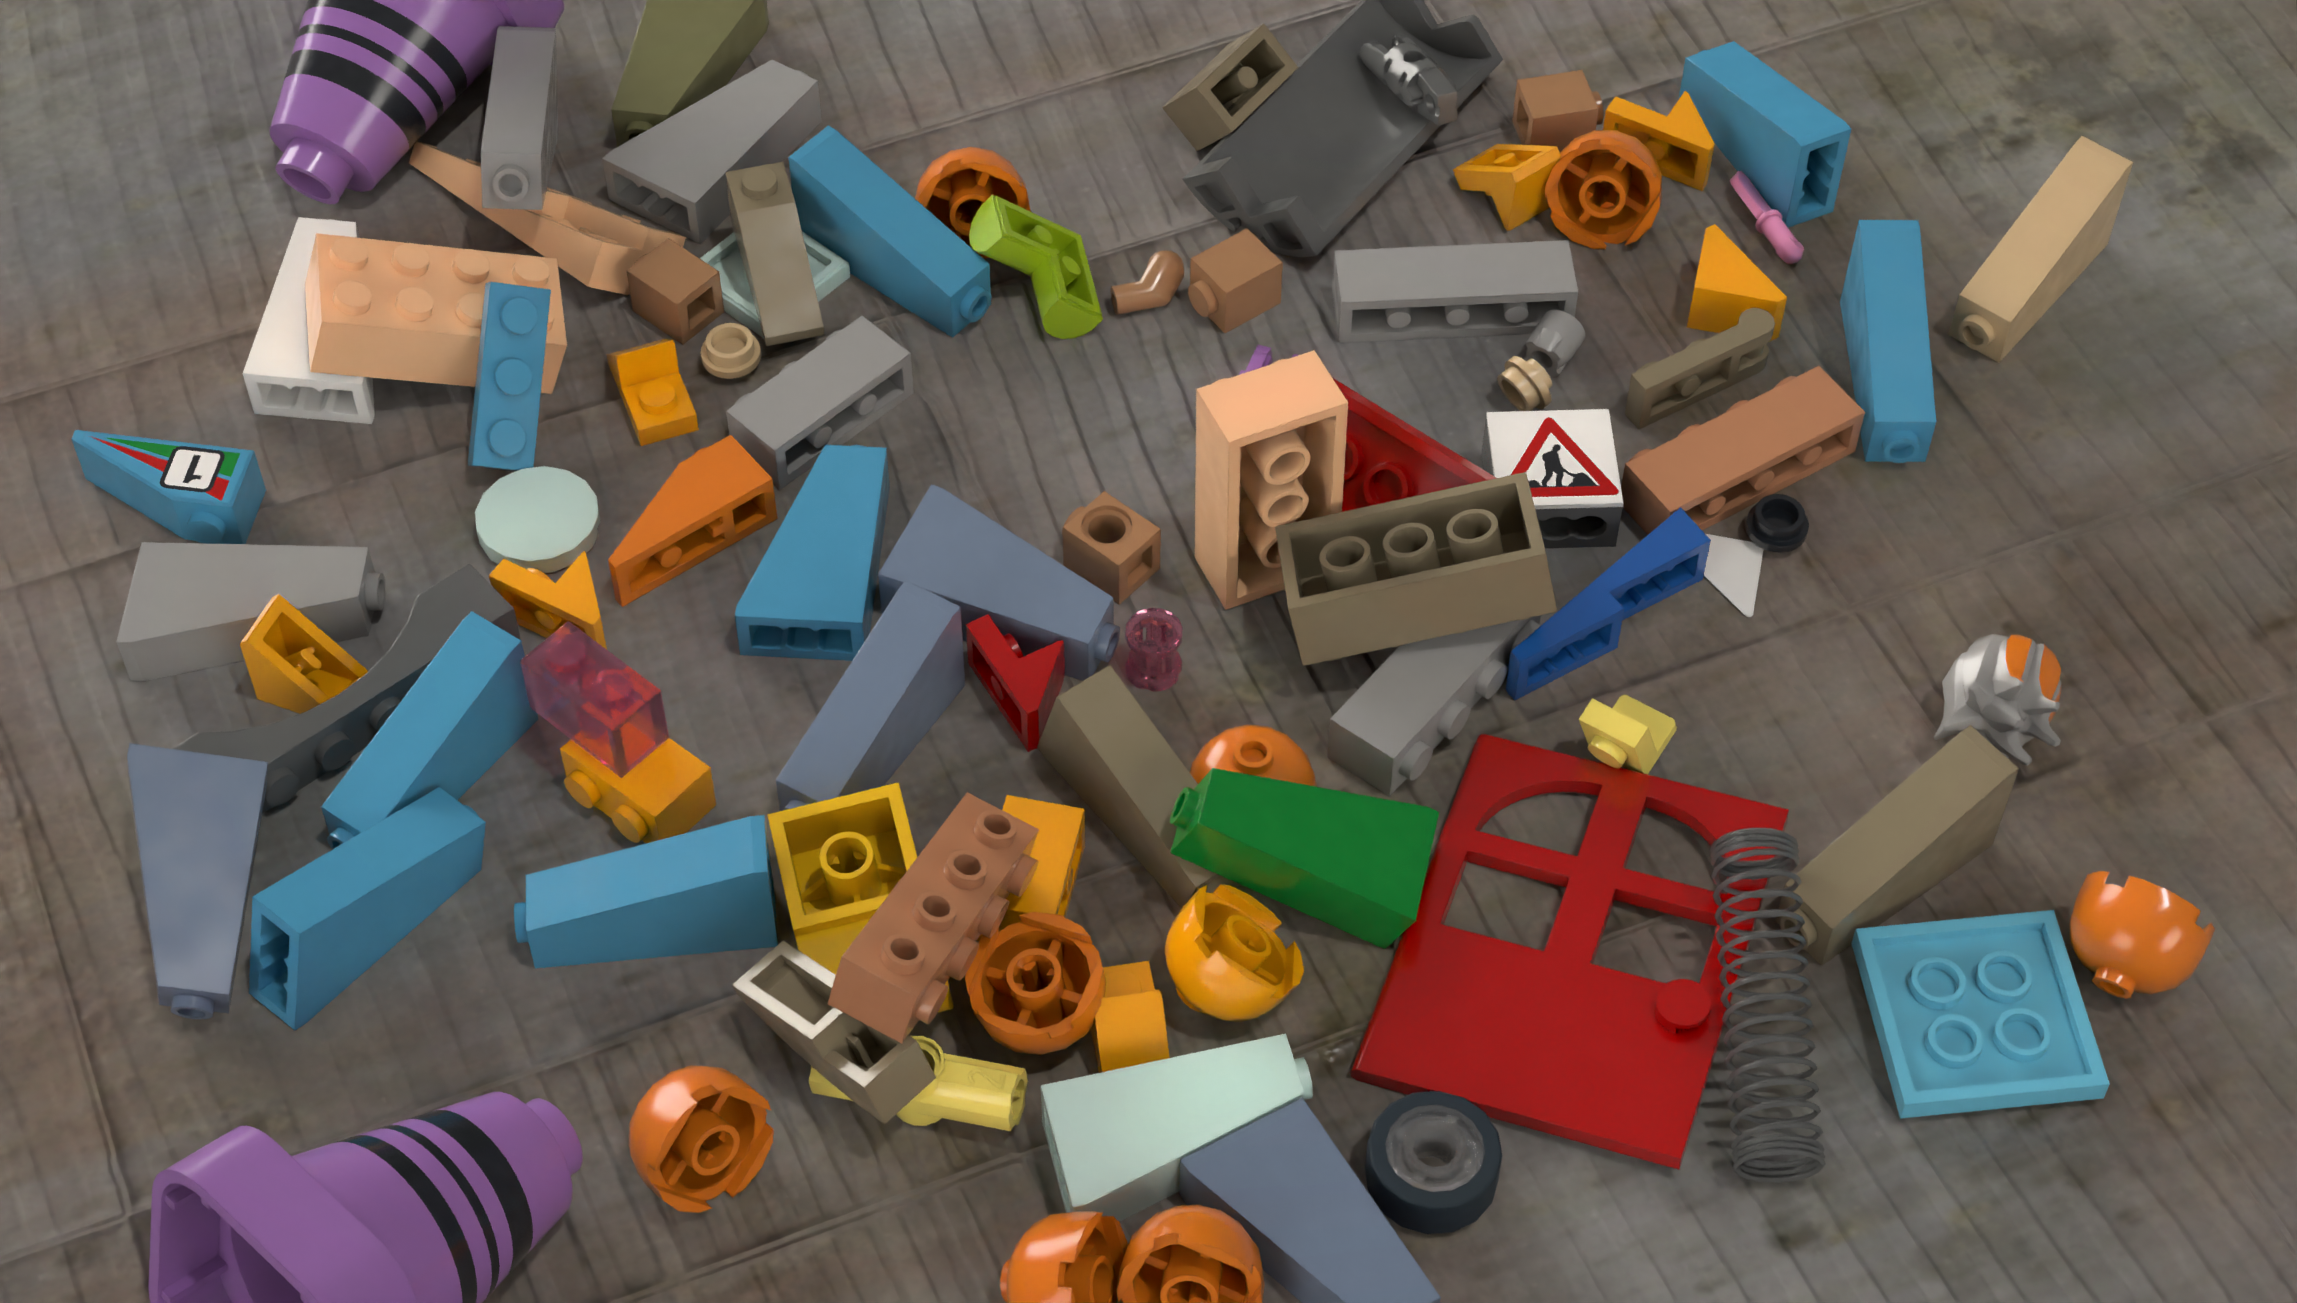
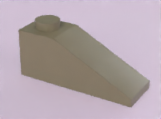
M783 161L725 172L731 223L766 346L825 335L798 212Z

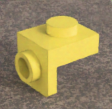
M1628 695L1620 696L1613 708L1592 698L1579 718L1588 743L1587 748L1593 756L1613 768L1620 769L1624 767L1628 770L1649 774L1677 730L1673 718Z

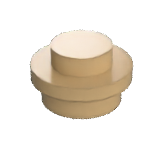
M724 323L710 330L701 347L703 366L709 373L720 378L733 379L751 373L761 360L760 344L751 331L741 324Z
M1513 356L1505 362V371L1497 377L1498 384L1507 399L1519 411H1532L1534 408L1544 409L1551 403L1552 399L1549 389L1552 387V380L1546 370L1536 360L1530 358L1525 361L1518 356Z

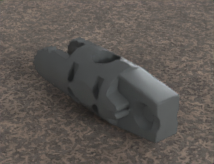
M1404 33L1394 35L1391 44L1392 49L1389 51L1376 40L1363 44L1359 54L1364 65L1412 111L1418 112L1436 125L1457 120L1456 103L1458 99L1456 85L1444 69Z

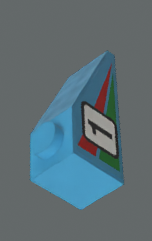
M82 430L74 431L71 440L85 479L185 540L198 541L203 544H246L266 492L254 450Z

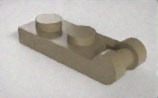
M1760 308L1747 309L1741 313L1738 325L1708 339H1698L1684 350L1658 362L1652 361L1643 365L1635 373L1631 374L1625 415L1639 430L1764 370L1768 359L1769 349L1767 343L1772 338L1775 326L1773 316L1768 311Z

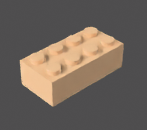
M316 233L305 281L310 372L475 387L485 283L497 282L551 290L541 393L552 394L567 347L557 258Z
M1315 350L1289 359H1281L1270 365L1231 378L1220 379L1210 385L1196 389L1195 559L1225 610L1285 590L1276 526L1342 512L1348 401Z

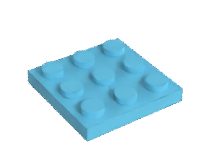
M2054 910L1857 928L1855 930L1851 944L1900 1119L2103 1099L2110 1083Z

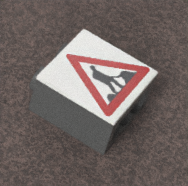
M1609 409L1487 412L1481 454L1483 470L1496 478L1526 472L1544 547H1616L1623 508V497Z

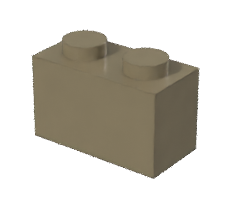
M1263 23L1228 44L1162 108L1195 150L1199 151L1232 133L1299 67Z

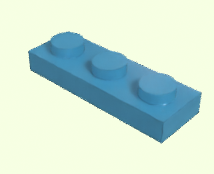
M497 282L485 283L468 466L510 471L534 467L551 295L550 289Z

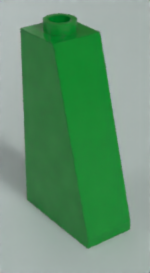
M1212 768L1194 789L1185 787L1175 802L1170 816V824L1177 826L1170 853L1386 949L1416 921L1439 811L1422 805Z

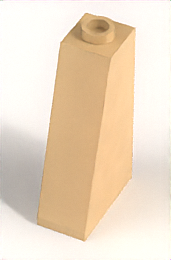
M2081 136L1960 293L1949 336L2000 363L2108 245L2133 162Z

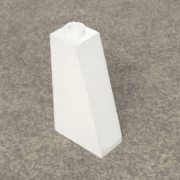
M298 217L243 371L254 414L372 424L375 416L373 378L310 372L305 281L316 233L360 238L356 222Z

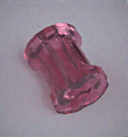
M1162 608L1140 610L1131 616L1126 624L1125 639L1131 651L1126 661L1125 672L1128 680L1139 689L1159 692L1169 689L1178 681L1179 673L1182 670V660L1177 649L1182 643L1183 627L1180 620L1172 612ZM1144 627H1146V640H1145V641H1143V628H1144ZM1162 659H1165L1164 673H1162Z

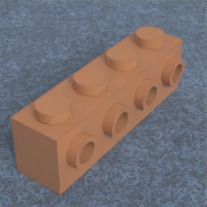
M967 792L841 957L827 1004L901 1044L919 1020L930 1024L947 995L949 988L945 985L947 980L951 976L960 981L965 976L977 954L979 943L976 940L982 934L991 938L995 934L1009 906V901L1006 898L1010 893L1021 897L1031 882L1038 866V860L1030 857L1039 829Z

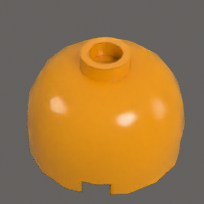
M1220 884L1213 893L1206 892L1207 886H1204L1182 907L1167 935L1165 945L1166 963L1169 974L1176 986L1177 994L1192 1010L1205 1013L1217 1019L1243 1022L1257 1018L1284 1001L1300 984L1304 973L1301 952L1295 941L1287 949L1285 948L1282 940L1274 932L1282 922L1271 910L1253 896L1229 885Z

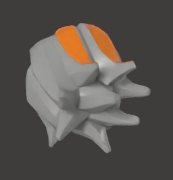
M1991 634L1975 640L1968 651L1962 653L1954 661L1942 681L1945 700L1944 715L1940 727L1933 738L1937 740L1960 733L1971 725L2007 758L2010 756L2026 766L2032 762V758L2022 748L2028 741L2037 738L2054 747L2060 745L2061 740L2050 727V722L2059 709L2061 694V668L2055 654L2045 644H2036L2033 639L2018 634L2010 635L2009 637Z

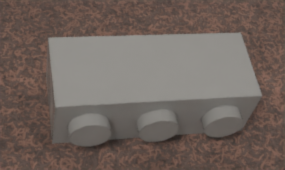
M860 316L842 330L831 333L822 344L798 361L787 364L778 375L754 392L740 397L726 411L729 435H732L772 477L773 485L781 490L814 466L825 445H843L914 393L911 353L865 317Z

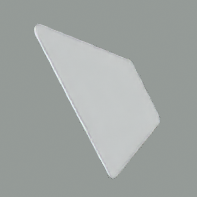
M1706 534L1711 542L1704 577L1746 617H1752L1764 549L1753 542Z

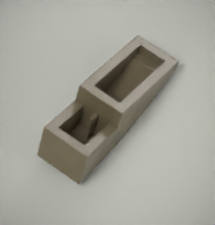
M782 941L732 984L735 992L779 1037L824 1078L883 1124H886L936 1078L917 1040L908 1035L901 1044L828 1005V999L836 975L793 946Z

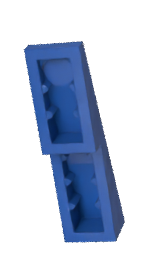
M1680 507L1511 651L1505 689L1515 701L1618 648L1623 620L1703 580L1711 542L1709 537Z

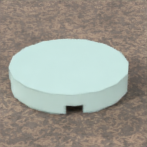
M548 466L525 468L499 478L483 493L475 511L479 544L489 559L496 564H499L504 558L523 568H538L543 573L556 572L571 565L583 551L587 553L594 546L598 537L597 528L600 523V513L597 496L584 479L564 469Z

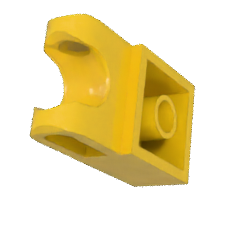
M899 782L767 814L798 950L835 975L843 954L917 859ZM948 988L947 995L938 1012L953 1009L950 988Z

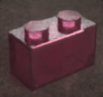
M566 622L520 660L530 708L619 777L625 776L669 738L661 690L571 622Z

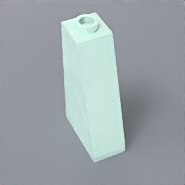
M1285 1033L1041 1085L1042 1123L1066 1213L1077 1211L1104 1212L1102 1216H1114L1121 1222L1179 1192L1180 1159L1300 1098L1307 1100L1313 1097L1312 1081L1304 1057L1293 1058Z

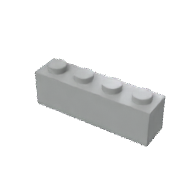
M1569 240L1334 251L1332 297L1339 343L1531 334L1547 311L1561 310L1575 317L1578 287Z
M1541 615L1399 646L1330 718L1327 757L1390 797L1407 778L1413 781L1422 774L1432 757L1433 749L1444 737L1453 739L1458 735L1468 720L1471 708L1482 696L1489 699L1498 691L1507 675L1511 651L1541 626Z

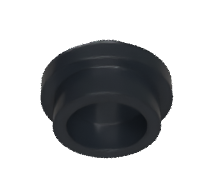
M1771 494L1763 497L1750 509L1746 520V532L1752 542L1760 548L1771 552L1782 553L1797 549L1806 540L1809 529L1808 518L1802 505L1796 499L1784 494Z

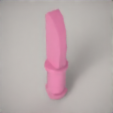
M1738 171L1730 179V183L1757 219L1755 224L1756 230L1765 235L1776 250V254L1787 264L1797 263L1802 258L1803 245L1798 242L1783 222L1782 214L1778 210L1771 209L1749 178L1742 171Z

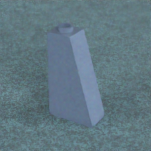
M932 484L878 573L882 613L901 585L908 580L961 607L963 641L967 642L966 624L988 614L1002 635L1010 633L1015 638L1023 656L1063 640L1065 675L1082 681L1094 674L1100 661L1109 662L1118 645L1120 627L1114 625V603L1112 596L950 492Z
M908 580L901 585L777 777L776 785L780 811L881 787L886 784L965 686L960 606Z
M129 743L127 754L129 785L159 1005L171 1006L170 1011L173 1014L190 1019H209L213 1017V1012L229 1014L267 788L268 762Z
M1303 1098L1180 1159L1179 1194L1185 1204L1202 1205L1221 1210L1239 1221L1259 1248L1263 1270L1302 1303H1440L1441 1297Z

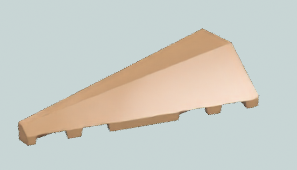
M422 142L414 144L409 164L544 257L557 258L558 267L587 287L629 295L627 270L641 256L650 253L668 238L681 247L684 246L685 236L647 227L640 224L641 220L627 215L620 216L595 206L591 202L549 187L546 190L542 210L482 208L480 162L471 159L464 160L437 149V147Z

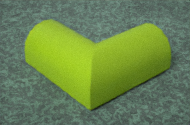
M991 195L981 205L972 220L969 232V241L972 249L1031 277L1043 327L1052 337L1074 339L1090 332L1103 320L1081 235L1005 199Z

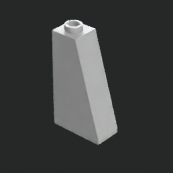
M498 26L481 146L482 208L542 210L558 140L556 28Z
M770 60L613 149L602 158L609 200L701 244L730 215L725 172L782 162L822 122L818 80L809 77L802 71L794 70L775 60Z
M141 542L116 643L130 681H147L245 661L240 643L272 597L277 594L285 598L335 642L369 636L374 611H381L385 603L386 587L383 573H375L368 547Z

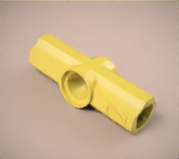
M911 1036L917 1040L936 1078L896 1114L903 1122L914 1126H927L944 1118L1011 1131L1015 1125H1019L1025 1107V1094L1028 1083L1025 1068L943 1053L942 1048L934 1040L924 1036ZM811 1066L809 1085L812 1093L852 1101Z

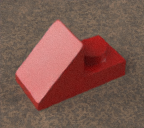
M989 614L967 623L968 664L1026 750L1030 752L1037 749L1052 707L1064 681V641H1057L1023 656L1015 638L1010 633L1002 635Z

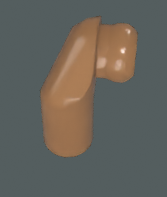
M1172 251L1156 252L1150 257L1140 281L1111 286V301L1115 314H1124L1167 305L1184 278L1182 258Z

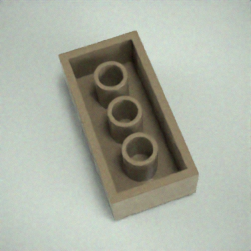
M1526 472L1275 527L1288 610L1303 666L1557 612L1547 555Z

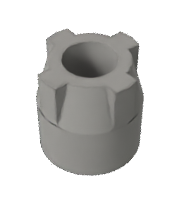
M1547 311L1525 343L1527 351L1524 360L1527 361L1532 358L1551 377L1558 376L1585 340L1586 334L1583 326L1575 317L1564 311Z

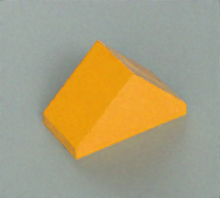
M1716 224L1707 227L1700 254L1687 328L1721 333L1738 325L1739 317L1745 310L1760 308L1768 311L1775 320L1773 335L1769 342L1779 338L1787 296Z
M280 594L272 597L240 643L257 699L299 714L335 697L368 673L364 666Z

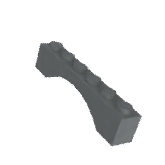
M469 563L416 597L408 621L391 648L368 673L340 694L304 713L269 725L236 731L197 733L173 749L268 762L263 814L272 807L289 801L297 791L328 771L342 767L353 755L366 748L461 621L471 611L521 640L515 610Z

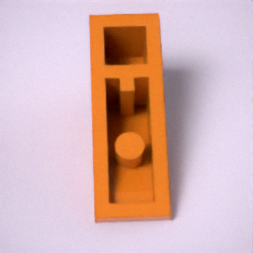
M732 435L709 447L698 450L691 457L680 462L608 559L615 600L622 607L778 519L772 477Z

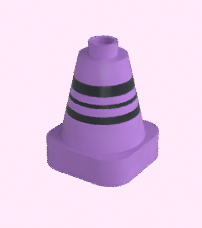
M308 0L269 131L273 142L283 152L276 165V172L289 186L301 194L326 204L338 203L346 188L360 192L372 190L489 65H493L498 26L555 28L564 12L563 0Z
M490 1092L294 1156L288 1154L276 1141L259 1129L250 1126H238L161 1171L154 1179L152 1186L148 1285L150 1303H483L569 1209L572 1201L571 1175L580 1169L583 1159L580 1141L569 1120L552 1103L536 1098L525 1104L518 1098L503 1092Z

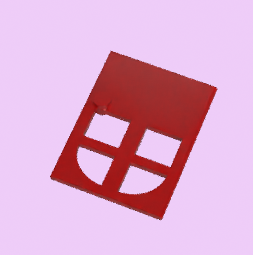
M1480 734L1475 742L1426 871L1416 921L1402 934L1350 1071L1351 1077L1360 1082L1407 1095L1417 1092L1441 1091L1460 1096L1480 1108L1490 1118L1680 1170L1724 1028L1722 1017L1727 1010L1720 999L1726 988L1721 985L1719 975L1724 967L1720 965L1717 958L1722 946L1718 944L1716 934L1721 926L1717 924L1714 915L1719 906L1713 898L1715 891L1625 868L1646 808L1659 811L1681 821L1702 836L1710 846L1724 834L1739 829L1773 828L1784 831L1789 809L1624 768L1617 769L1604 763L1487 734ZM1557 792H1576L1598 796L1578 856L1480 831L1487 821L1500 810L1528 797ZM1755 846L1740 848L1723 854L1722 857L1727 858L1737 853L1754 849H1766L1775 847ZM1756 855L1741 858L1739 861L1765 860L1777 855ZM1467 862L1566 887L1544 951L1444 925ZM1770 878L1741 879L1730 883L1728 887L1742 891L1767 889ZM1728 892L1727 894L1720 893L1723 903L1737 896ZM1763 898L1743 899L1729 905V907L1744 911H1759ZM1614 900L1717 926L1700 982L1697 983L1689 979H1676L1663 983L1593 964ZM1723 910L1721 915L1724 923L1738 916ZM1757 918L1746 919L1730 927L1753 932ZM1727 930L1723 934L1726 944L1740 937ZM1750 940L1732 947L1747 951ZM1728 950L1724 955L1727 964L1743 957ZM1743 963L1735 966V968L1742 970ZM1728 971L1726 975L1728 984L1731 985L1737 981L1740 975ZM1732 992L1727 997L1730 1005L1734 995Z

